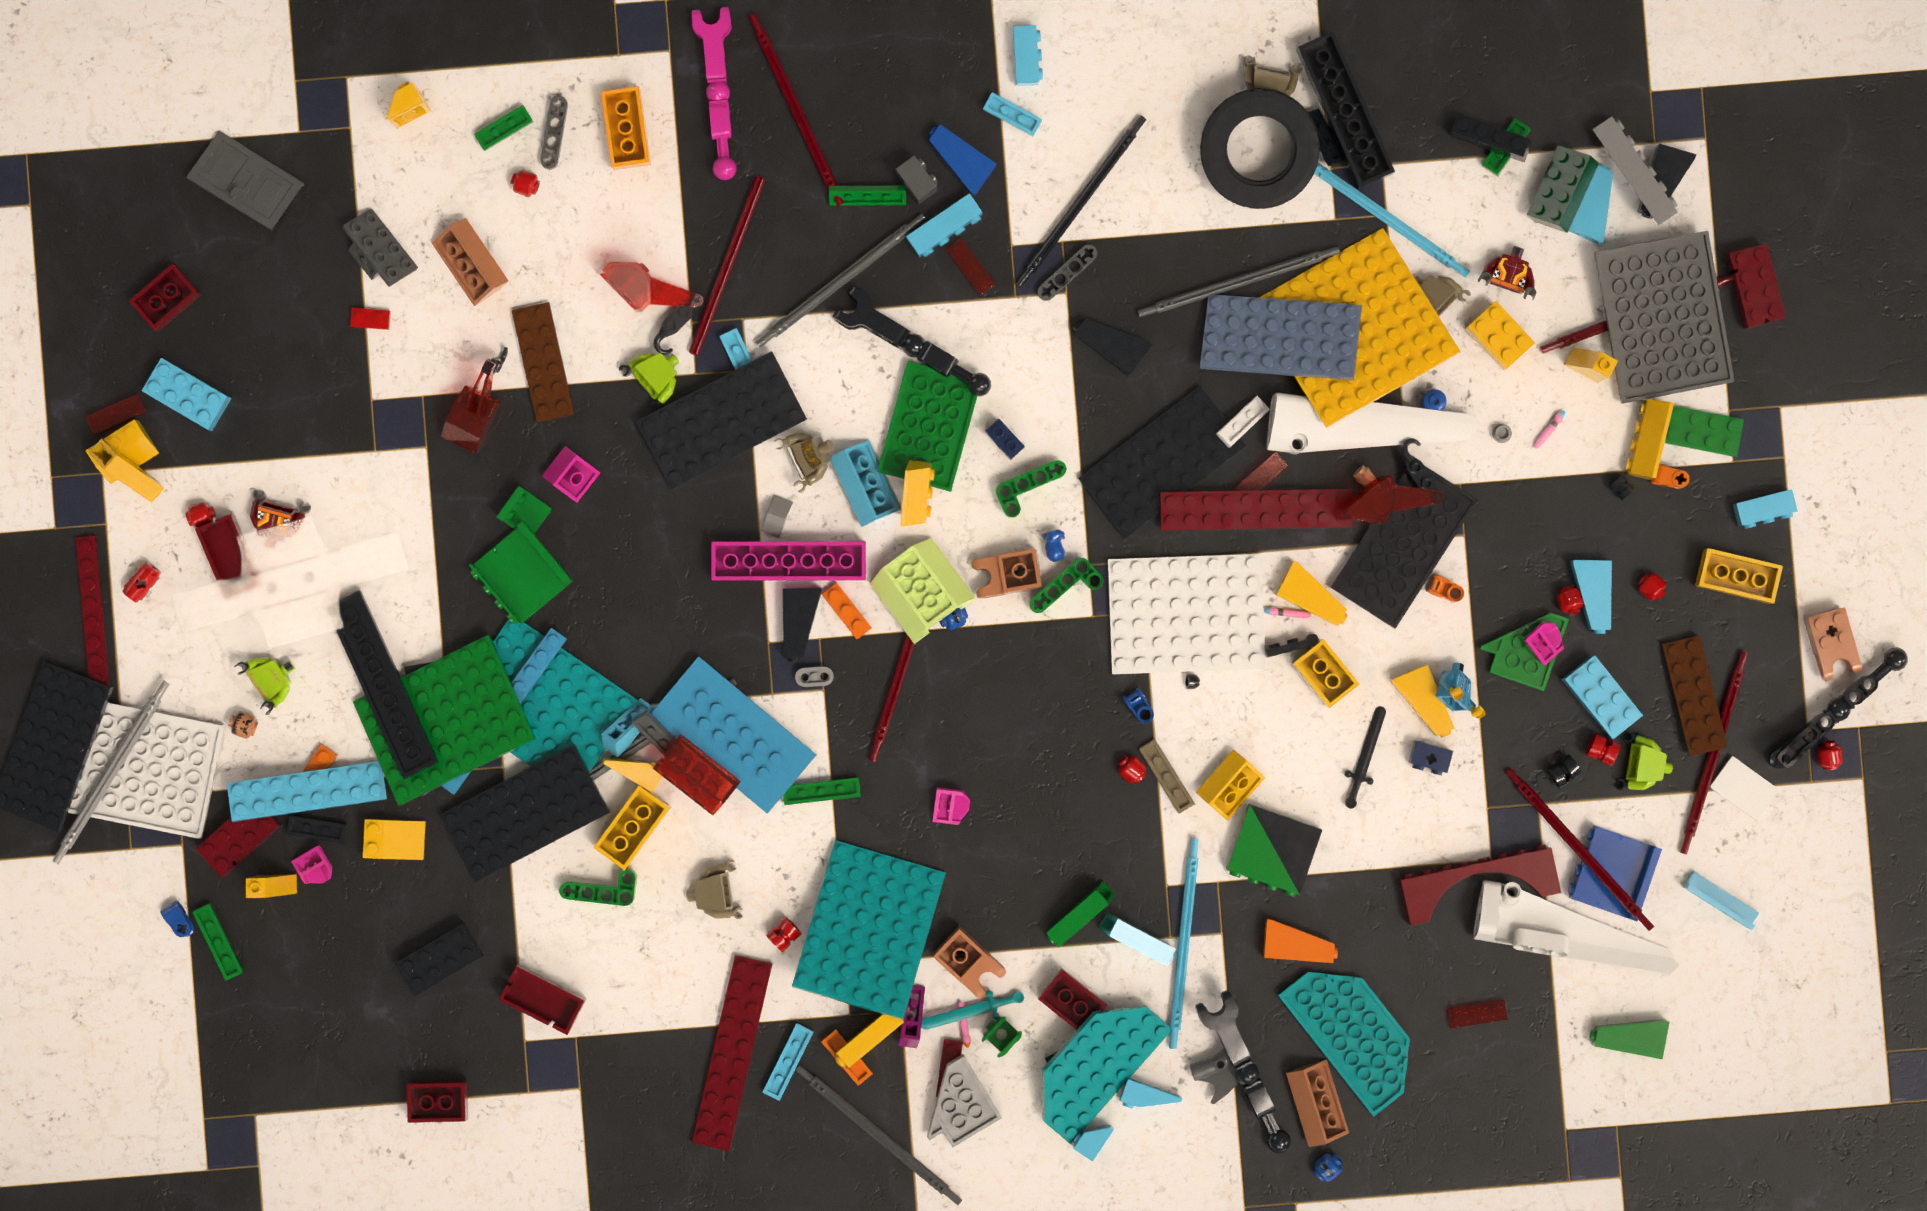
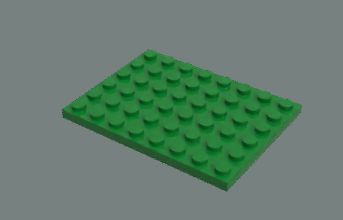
M490 635L401 677L439 763L407 779L402 778L366 696L353 701L399 806L536 740Z

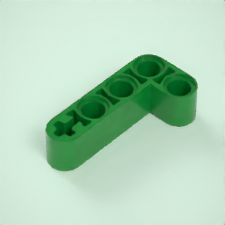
M1059 460L1053 461L999 484L996 489V495L1004 514L1008 518L1017 517L1020 514L1021 507L1016 496L1063 477L1067 470L1065 463ZM1056 464L1058 467H1063L1061 474L1058 475L1057 472L1052 473L1051 476L1053 478L1049 479V474L1045 468H1049V471L1055 468L1054 465ZM1037 472L1045 474L1046 478L1043 482L1035 480L1034 476ZM1025 479L1028 482L1027 488L1019 489L1017 487L1018 480ZM1003 486L1010 489V494L1007 497H1002L999 494V489ZM1009 504L1016 505L1017 513L1009 514L1006 510Z
M1079 558L1032 598L1030 609L1034 613H1042L1080 579L1089 589L1097 590L1102 586L1103 578L1087 559ZM1080 561L1085 562L1087 565V569L1084 572H1079L1076 569V564ZM1064 574L1072 576L1071 584L1065 585L1062 582ZM1091 576L1099 578L1098 586L1093 587L1089 584ZM1049 587L1057 588L1058 595L1056 597L1048 596L1047 590ZM1044 593L1045 597L1051 602L1047 604L1045 601L1042 604L1043 608L1041 610L1039 608L1034 609V600L1040 601L1043 598L1040 595Z
M632 869L622 871L619 874L617 887L567 881L560 886L559 894L563 899L628 906L635 900L637 874ZM625 873L632 874L633 881L631 883H626L623 880ZM569 885L570 889L577 890L578 886H580L578 891L579 897H576V892H572L569 895H567V892L564 891V888H567ZM585 887L590 888L593 892L590 898L583 895ZM607 889L612 893L610 900H605L602 897L603 890ZM622 892H628L631 895L629 902L622 901Z

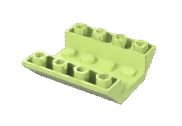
M932 538L911 546L884 566L870 582V585L914 644L930 633L928 629L958 607L963 609L976 599Z

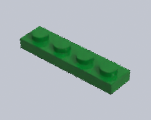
M829 186L830 206H837L834 197L839 196L844 203L840 206L906 205V186Z
M859 777L791 785L783 795L784 805L861 797Z
M209 903L193 911L192 913L225 981L243 973L244 970L212 904Z

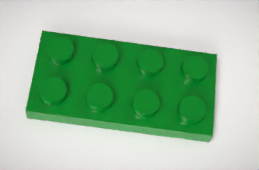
M1673 406L1664 444L1737 457L1744 419Z

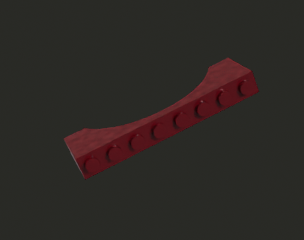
M1546 844L1535 846V850L1527 851V848L1516 850L1514 855L1502 853L1498 854L1497 858L1491 860L1490 857L1479 858L1477 863L1471 864V861L1460 862L1458 867L1452 868V865L1442 866L1440 871L1434 872L1433 869L1423 870L1421 875L1415 876L1414 873L1403 875L1399 882L1409 925L1430 922L1434 907L1441 896L1458 881L1478 873L1500 872L1516 876L1529 884L1541 897L1561 893L1552 848L1546 847Z

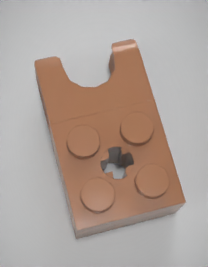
M1036 549L976 559L971 562L974 570H987L991 574V582L977 590V598L985 599L1043 588ZM1019 567H1022V569L1025 570L1023 576H1019L1018 574L1016 575V572L1019 571Z
M1845 607L1803 618L1820 676L1825 682L1834 677L1833 665L1839 659L1845 661L1848 669L1853 673H1858L1862 670ZM1829 626L1833 631L1831 635L1826 633L1829 630Z
M960 925L933 952V957L979 999L986 995L985 988L979 982V978L983 973L991 972L999 978L1007 973L1005 967ZM957 951H964L963 957L961 955L956 956Z

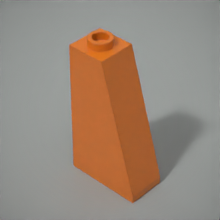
M1266 918L1263 947L1264 958L1333 963L1334 959H1337L1338 947H1335L1333 942Z

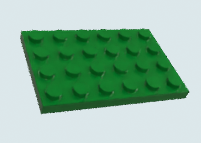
M907 361L877 472L905 479V470L909 460L932 463L931 469H935L934 481L930 480V487L951 492L978 397L969 392L967 383L953 375L947 378L928 366Z

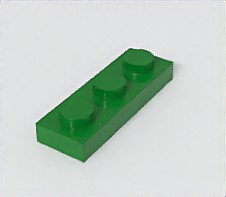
M524 105L474 135L482 149L487 151L533 123V120Z
M1514 118L1506 131L1526 138L1531 128ZM1491 151L1483 162L1482 167L1498 177L1511 158Z

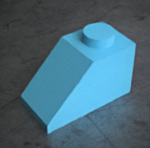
M1109 1125L1084 1130L1082 1134L1078 1133L1072 1141L1074 1143L1073 1149L1093 1162L1114 1131V1128Z

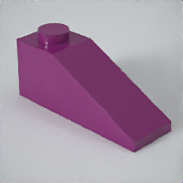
M913 985L903 1019L904 1023L900 1025L898 1046L918 1047L925 995L924 986Z

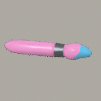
M1565 411L1555 415L1554 420L1536 440L1534 448H1539L1552 434L1558 424L1563 421Z
M1276 607L1264 609L1265 613L1272 616L1311 617L1310 612L1303 610L1278 609Z

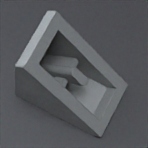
M775 495L767 512L762 531L780 538L793 502Z

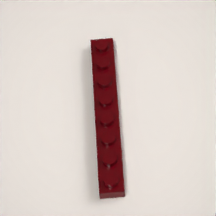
M77 537L76 548L88 678L110 686L97 537Z

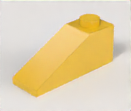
M602 759L603 764L652 793L664 775V772L661 770L662 766L654 761L649 763L641 760Z

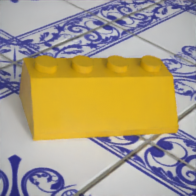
M1647 399L1644 403H1641L1639 414H1641L1640 422H1636L1634 430L1637 435L1636 439L1631 442L1630 451H1632L1631 459H1627L1625 467L1628 470L1627 475L1647 480L1656 478L1674 403Z

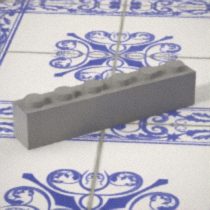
M1610 117L1594 128L1593 131L1659 226L1678 213L1675 208L1678 204L1672 196L1667 197L1665 194L1667 188L1662 181H1656L1654 178L1657 175L1651 165L1648 167L1643 161L1646 158L1640 150L1636 152L1633 147L1635 142L1631 136H1625L1622 131L1625 128L1620 120L1615 121L1613 117Z

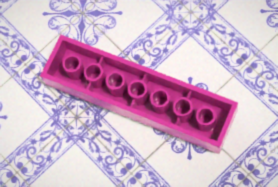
M866 541L711 542V580L866 581Z

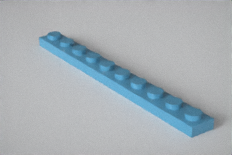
M553 628L548 631L511 682L520 703L567 640L566 637ZM471 771L442 785V787L455 795Z

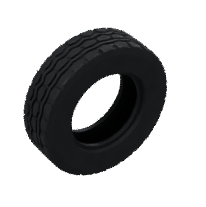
M1254 88L1240 91L1228 97L1212 112L1202 132L1200 144L1201 162L1209 182L1224 198L1242 207L1267 209L1282 205L1303 191L1316 170L1320 143L1317 129L1311 116L1299 102L1277 90ZM1255 116H1265L1280 122L1289 132L1293 145L1292 156L1287 167L1277 176L1262 181L1251 180L1240 175L1231 165L1227 154V143L1233 129L1242 121Z

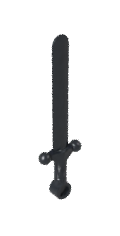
M1382 706L1375 709L1355 773L1353 774L1350 770H1346L1344 773L1345 777H1352L1354 780L1349 798L1345 800V806L1349 809H1353L1357 805L1356 798L1361 783L1367 782L1368 785L1374 783L1373 778H1366V773L1386 715V709Z

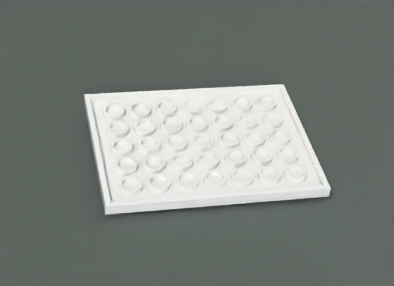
M1261 554L1108 559L1112 674L1266 669Z
M113 703L107 704L68 813L77 815L80 813L143 709ZM155 712L91 817L203 839L225 726Z

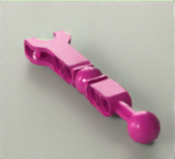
M722 7L717 23L710 25L702 20L700 10H693L692 27L696 36L702 39L704 43L708 84L706 97L709 100L712 140L717 142L718 159L713 163L712 170L718 179L729 180L735 175L737 170L735 161L729 157L728 138H732L728 102L730 89L727 85L724 39L732 29L730 11L728 7Z

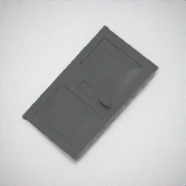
M217 131L211 143L186 177L189 181L271 231L301 187L304 186V182L221 131Z

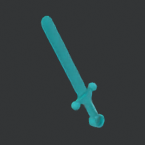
M988 990L986 991V996L989 1000L922 1019L921 1027L928 1030L991 1011L993 1012L992 1018L997 1020L1000 1017L999 1013H997L998 1007L1011 1003H1022L1024 995L1021 992H1015L1007 998L995 1000L992 997L993 992Z

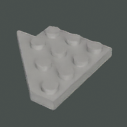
M964 1054L946 1065L927 1133L929 1141L944 1133L953 1148L1002 1119V1116Z

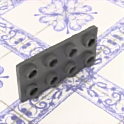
M373 209L367 210L342 227L353 241L348 251L371 280L380 275L387 286L391 287L418 269V266Z

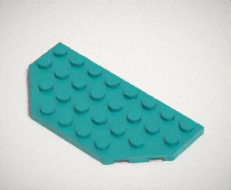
M1307 971L1278 994L1279 998L1373 1117L1404 1093L1410 1038L1363 978Z
M1138 1005L1135 1008H1115L1112 1011L1104 1012L1101 1010L1093 1011L1042 1069V1102L1044 1111L1042 1113V1120L1068 1143L1072 1144L1077 1134L1081 1133L1126 1083L1127 1078H1130L1168 1036L1171 1032L1170 1026L1146 1005Z

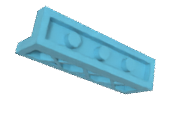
M1692 872L1683 886L1684 889L1744 927L1753 930L1755 927L1753 922L1759 912L1696 872Z

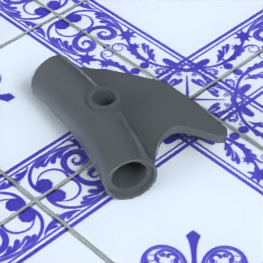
M1224 1048L1214 1055L1190 1065L1195 1081H1205L1214 1085L1215 1092L1211 1099V1104L1221 1100L1238 1084L1235 1076L1236 1070L1233 1068ZM1222 1061V1067L1218 1068L1217 1062Z

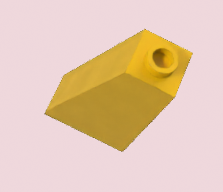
M1573 348L1564 365L1599 383L1610 377L1618 361L1600 351Z
M102 438L89 452L103 470L151 503L164 489L154 477Z
M1292 561L1276 596L1336 627L1339 624L1343 625L1348 616L1346 614L1347 609L1298 562Z
M1428 665L1421 666L1390 680L1435 736L1440 735L1443 738L1452 734L1450 730L1455 729L1445 705L1436 697L1438 688Z
M297 874L256 875L246 878V898H267L297 894Z
M880 1014L834 1053L837 1057L835 1061L841 1068H850L903 1024L904 1021Z

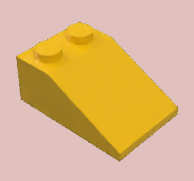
M365 819L363 858L424 860L426 821Z

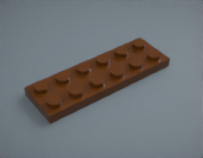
M547 302L512 310L536 422L540 423L575 415L550 303Z
M1701 636L1662 644L1689 756L1728 748Z

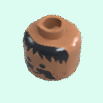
M239 711L236 716H231L228 726L232 727L231 733L233 735L248 739L250 736H254L258 722L254 715Z

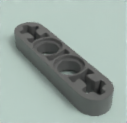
M560 95L553 97L549 106L541 153V164L547 170L555 169L560 158L568 110L567 100ZM558 100H561L564 104V107H560L559 113H563V116L552 115V112H557V107L554 103H558ZM554 118L561 120V126L557 129L551 127V121ZM555 137L558 139L556 147L551 148L548 146L547 141L549 138ZM546 149H548L549 151H557L556 154L552 153V159L555 162L551 163L550 166H548L547 163L544 162L545 159L549 158L550 154L549 152H546Z
M1085 245L1038 288L1039 298L1042 301L1053 299L1096 259V248L1093 245ZM1085 249H1087L1088 251L1092 249L1093 257L1090 258L1088 256L1084 260L1086 264L1083 265L1082 261L1079 258H1077V256L1080 255V257L1082 258L1085 255ZM1072 261L1080 264V269L1077 272L1069 269V264ZM1058 274H1063L1066 277V282L1062 285L1055 282V277ZM1052 281L1058 290L1055 291L1053 288L1050 291V297L1047 295L1043 297L1042 288L1048 289L1051 286L1048 282Z

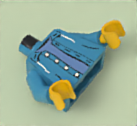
M1453 663L1452 670H1444L1441 673L1436 697L1451 711L1468 710L1477 719L1482 718L1486 713L1480 705L1476 707V704L1470 699L1471 680L1463 673L1464 665Z

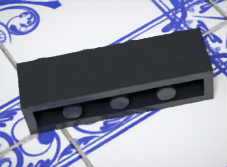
M1458 114L1451 130L1454 138L1521 162H1525L1531 148V140L1461 114Z

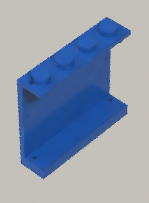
M1593 826V829L1590 828L1586 837L1588 843L1585 848L1642 909L1662 849L1598 826ZM1581 861L1580 865L1576 866L1574 876H1576L1575 881L1570 884L1568 889L1570 899L1636 922L1638 921L1636 917L1634 918L1583 861Z

